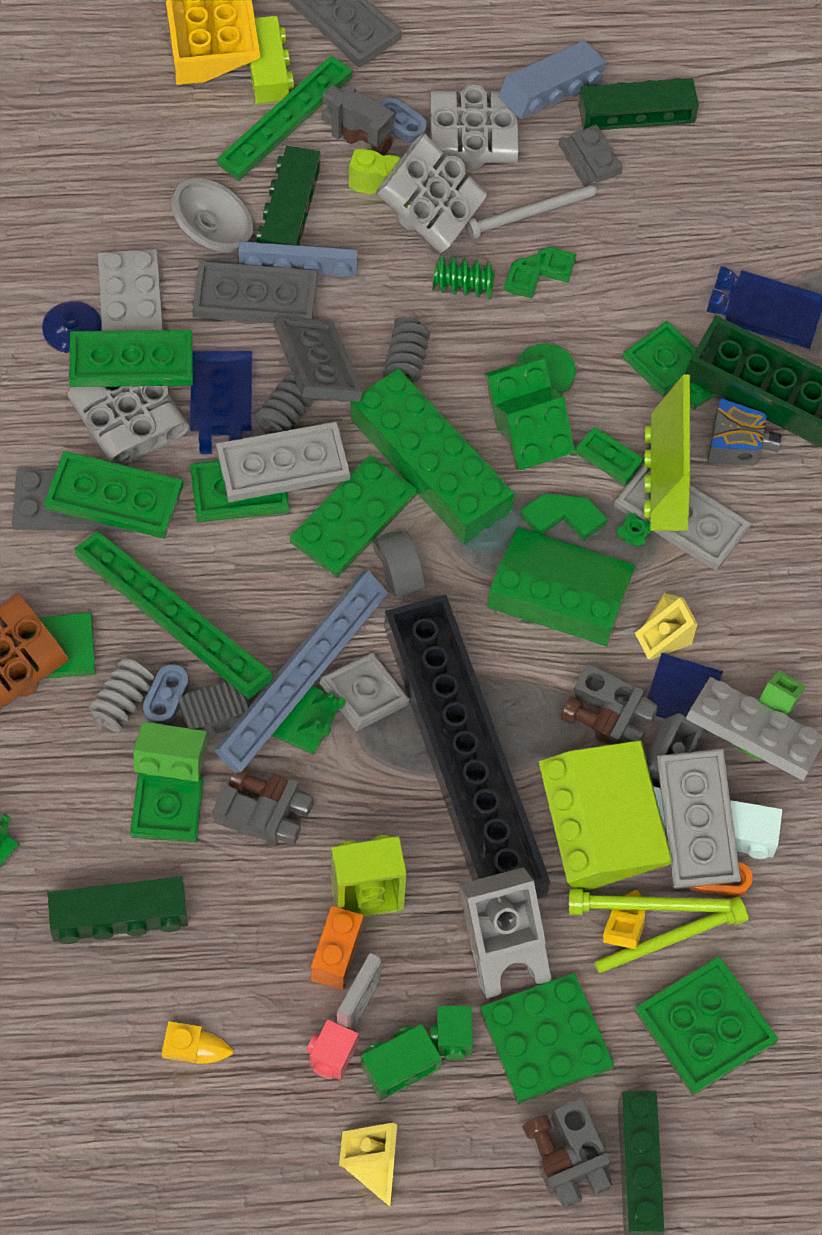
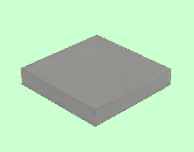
M373 652L323 676L320 680V685L327 694L334 693V698L337 700L340 697L345 699L346 704L344 708L339 710L356 732L406 707L410 700Z
M372 953L368 955L337 1010V1024L350 1030H354L380 983V957Z

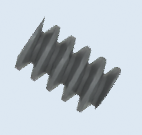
M406 316L395 320L390 348L388 349L385 361V369L383 370L384 378L398 368L411 382L418 381L421 378L420 370L424 366L423 360L426 357L425 350L428 348L427 340L430 338V331L421 325L418 320Z
M293 373L284 376L282 382L277 385L276 390L270 394L269 399L256 412V422L265 434L292 430V424H297L299 416L305 414V407L312 405V399L301 396Z

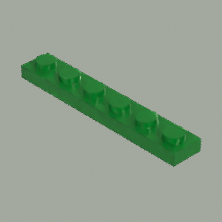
M332 55L328 57L217 158L218 166L240 181L324 104L322 96L331 85L340 89L352 78L353 70Z

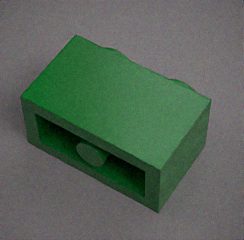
M422 1024L414 1028L412 1025L400 1029L394 1034L395 1038L384 1044L382 1041L375 1042L364 1050V1054L361 1055V1067L380 1101L441 1069L442 1058Z

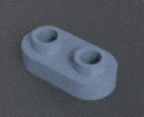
M385 98L379 102L382 106L395 112L394 130L392 133L403 141L413 143L422 133L426 134L427 122L425 118L396 98Z
M167 665L158 671L143 703L144 716L149 723L168 725L174 720L179 709L178 697L185 695L189 687L187 672L181 666ZM170 682L178 683V685L173 688L167 686ZM157 709L165 710V713L162 715H157L154 712Z

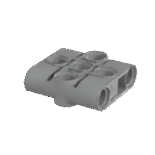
M474 84L464 87L462 91H430V139L448 156H457L470 169H478L485 163L518 162L517 115L498 97L500 91H485L483 87Z
M422 133L409 146L376 191V194L399 215V221L404 228L416 230L439 253L445 251L453 243L488 194L465 172V165L460 158L448 156L425 133Z
M167 386L72 387L68 392V398L88 428L90 438L98 444L107 460L111 463L125 466L181 438L189 430V424L170 397ZM126 410H133L129 413L124 412ZM99 423H106L105 425L97 426ZM143 432L148 433L146 435H138L139 433Z

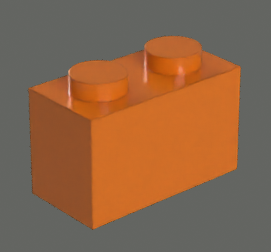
M331 906L311 965V981L344 990L363 931L364 915Z

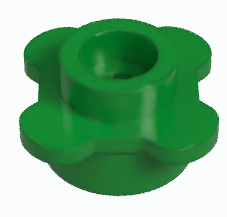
M629 513L625 517L623 526L617 528V536L630 546L641 547L645 543L647 534L652 533L650 531L651 522H644L636 514ZM636 528L638 531L634 532L632 529Z

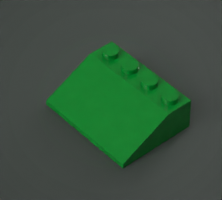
M517 527L489 590L487 608L608 646L636 565Z

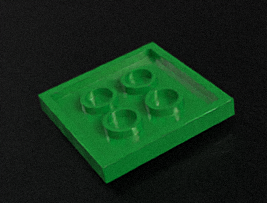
M720 956L638 1005L634 1011L692 1096L774 1046L779 1040Z
M575 973L480 1007L481 1016L517 1104L597 1076L614 1068L613 1061Z

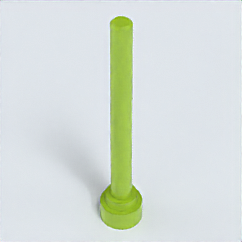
M570 888L569 915H583V912H590V909L730 912L731 900L590 895V892H583V888Z
M739 896L730 899V912H715L638 943L636 949L626 948L596 960L594 963L596 971L601 974L724 923L727 925L733 924L734 926L740 925L749 920L746 907Z

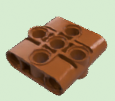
M18 592L0 604V620L6 626L4 629L0 624V654L4 651H9L6 656L0 658V709L19 696L26 697L33 694L37 690L40 681L69 662L67 655ZM36 632L32 638L24 639L29 633ZM29 659H31L33 663L36 665V667L39 669L37 672L30 664ZM27 674L24 679L15 681L19 675ZM2 680H4L5 683L9 686V688L11 689L10 691H7V689L1 683Z

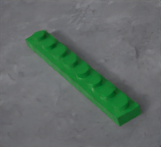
M99 531L74 548L77 558L246 698L250 699L272 681V672Z

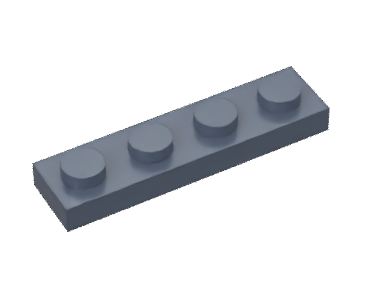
M239 242V264L317 270V274L357 277L358 250Z

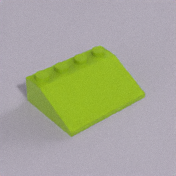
M683 375L651 413V425H645V443H651V450H645V468H651V474H645V493H651V500H645L644 518H651L650 531H688L690 375Z
M641 741L568 751L539 761L567 883L573 888H583V892L673 864Z

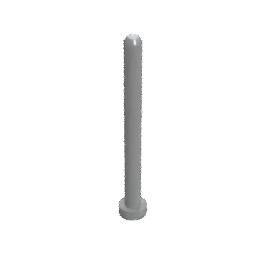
M589 185L480 221L471 218L465 225L470 239L473 240L479 238L481 232L593 197L597 194V188L594 185Z

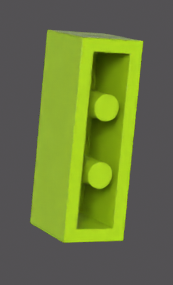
M277 16L255 18L260 59L249 63L255 104L280 102L289 94V89L294 88L292 71L287 72L286 66H290L288 49H283L282 44H286L285 28L279 27Z

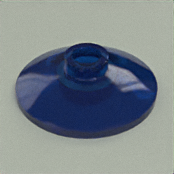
M78 301L64 302L53 307L44 317L42 323L43 336L46 342L55 350L70 353V331H102L101 317L93 307L86 303Z

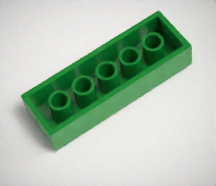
M399 368L364 390L360 402L350 401L351 420L401 476L417 488V493L464 545L512 513L514 492Z

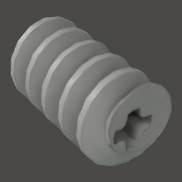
M122 659L117 664L118 669H115L110 674L111 679H108L103 684L104 689L96 694L97 700H93L89 704V709L94 719L102 726L117 733L122 731V727L116 721L119 720L126 723L129 720L124 710L129 712H135L136 706L131 700L136 702L143 700V696L138 690L143 692L150 690V686L145 682V679L149 681L154 680L153 675L145 667L130 659Z

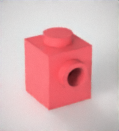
M327 1019L320 1035L314 1033L306 1052L310 1054V1066L313 1067V1071L326 1079L335 1077L341 1080L358 1046L359 1033Z

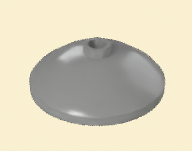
M192 178L180 183L173 192L171 198L173 215L183 232L199 245L214 251L232 252L239 250V242H248L251 238L253 222L248 209L232 191L223 185L208 179Z

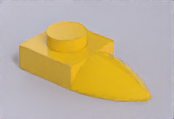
M634 890L625 895L642 897L638 890ZM612 909L603 933V943L636 949L644 929L646 910Z
M168 1021L162 1058L196 1064H208L218 1062L233 1054L234 1050L228 1043L213 1033L203 1031L202 1026Z

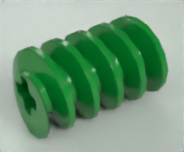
M440 254L435 266L432 291L439 284L441 293H445L450 285L452 294L456 295L460 287H462L464 296H468L473 288L476 298H480L483 291L486 290L487 298L491 300L495 270H492L490 261H487L484 268L481 269L478 259L474 261L472 267H469L467 258H463L459 266L455 256H452L449 263L445 264L444 255Z

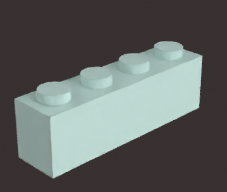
M654 787L663 826L665 829L661 790L660 788ZM730 800L737 852L748 853L749 856L757 859L773 858L779 843L782 809Z

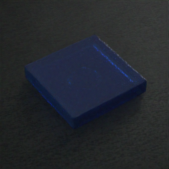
M661 653L647 699L658 705L656 715L658 717L666 719L672 715L674 716V714L677 715V713L687 717L709 678L712 677L720 681L723 671Z

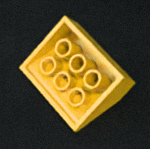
M165 0L176 85L206 82L260 59L252 0Z

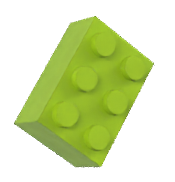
M379 835L373 837L370 841L359 843L354 840H348L339 843L335 847H331V886L335 907L362 914L364 917L404 910L406 869L399 836Z

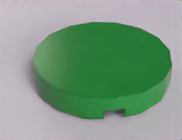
M548 343L536 344L527 348L519 356L518 362L542 355L546 360L551 387L560 394L572 387L576 375L575 362L570 354L560 346Z

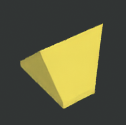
M664 592L643 627L636 631L635 635L647 658L652 660L692 645L698 624L684 598Z
M387 1123L343 1131L339 1166L345 1168L390 1206L397 1124Z

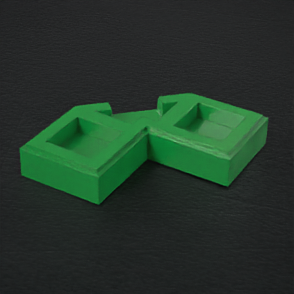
M548 246L539 250L538 254L512 262L504 285V291L532 299L540 276L568 283L577 254Z
M544 493L520 512V516L537 534L543 535L564 520L583 541L607 525L608 521L607 517L588 498Z

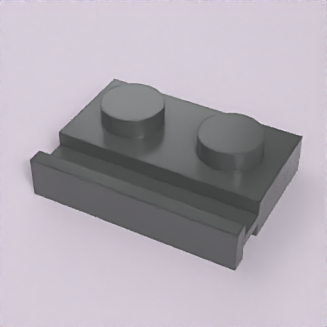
M597 124L574 132L568 138L563 136L559 139L560 148L584 187L588 186L591 182L595 181L598 183L622 174L623 166Z

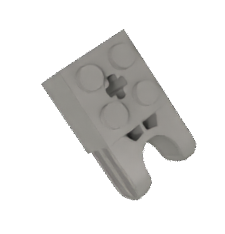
M524 867L459 884L478 983L486 998L495 997L501 993V975L513 963L527 964L529 974L534 977L537 984L549 982L551 974L535 884Z

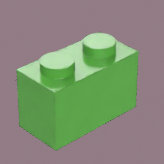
M142 722L133 749L134 772L199 782L207 755V731Z

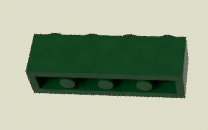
M675 78L672 80H648L645 82H620L617 84L581 86L578 106L583 129L597 124L600 130L695 123L699 104L693 78Z
M286 145L283 157L279 156L277 159L276 173H278L277 180L272 179L269 196L272 198L270 203H265L263 210V220H265L264 226L258 227L256 243L300 246L320 172V151Z
M183 876L47 892L50 932L53 942L59 941L62 944H73L82 938L91 937L95 940H107L112 938L113 935L127 933L129 936H141L150 930L161 929L163 932H174L180 930L181 927L188 926Z
M622 1091L618 1101L624 1235H663L665 1229L657 1091Z

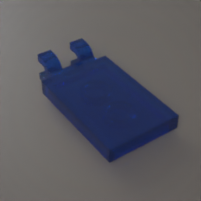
M723 266L720 267L715 289L712 291L706 312L725 315V320L745 330L810 349L822 312L821 294L741 270L738 277L731 269ZM718 290L730 291L728 297Z
M193 351L190 431H199L200 454H212V435H230L229 441L243 439L242 431H252V351Z

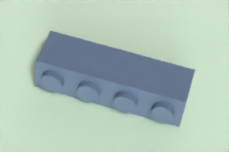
M584 40L507 75L498 97L520 119L531 114L535 115L547 106L556 105L568 96L577 95L580 92L581 86L597 85L603 78L602 72L607 61Z

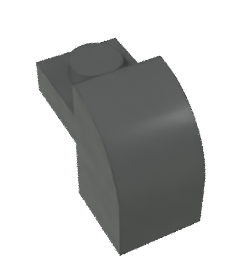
M389 532L382 535L380 539L372 541L374 552L383 563L387 585L396 597L426 588L419 556L408 532Z

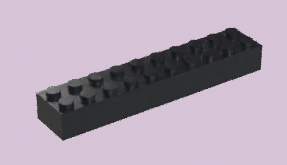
M447 595L386 610L384 629L472 881L524 867L534 880L537 899L546 897L548 895L550 879Z

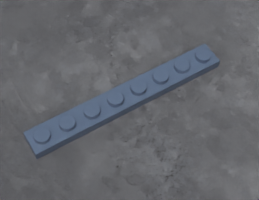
M369 570L363 571L358 575L274 676L272 681L215 747L214 751L234 773L243 771L388 594Z

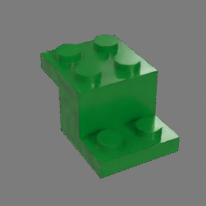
M542 355L485 373L497 430L509 439L514 465L517 470L521 471L575 453L564 396L551 387L546 360Z

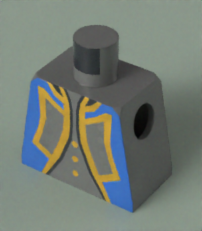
M720 399L715 415L707 463L755 465L758 462L761 449L779 451L782 434L764 431L767 417L765 413Z

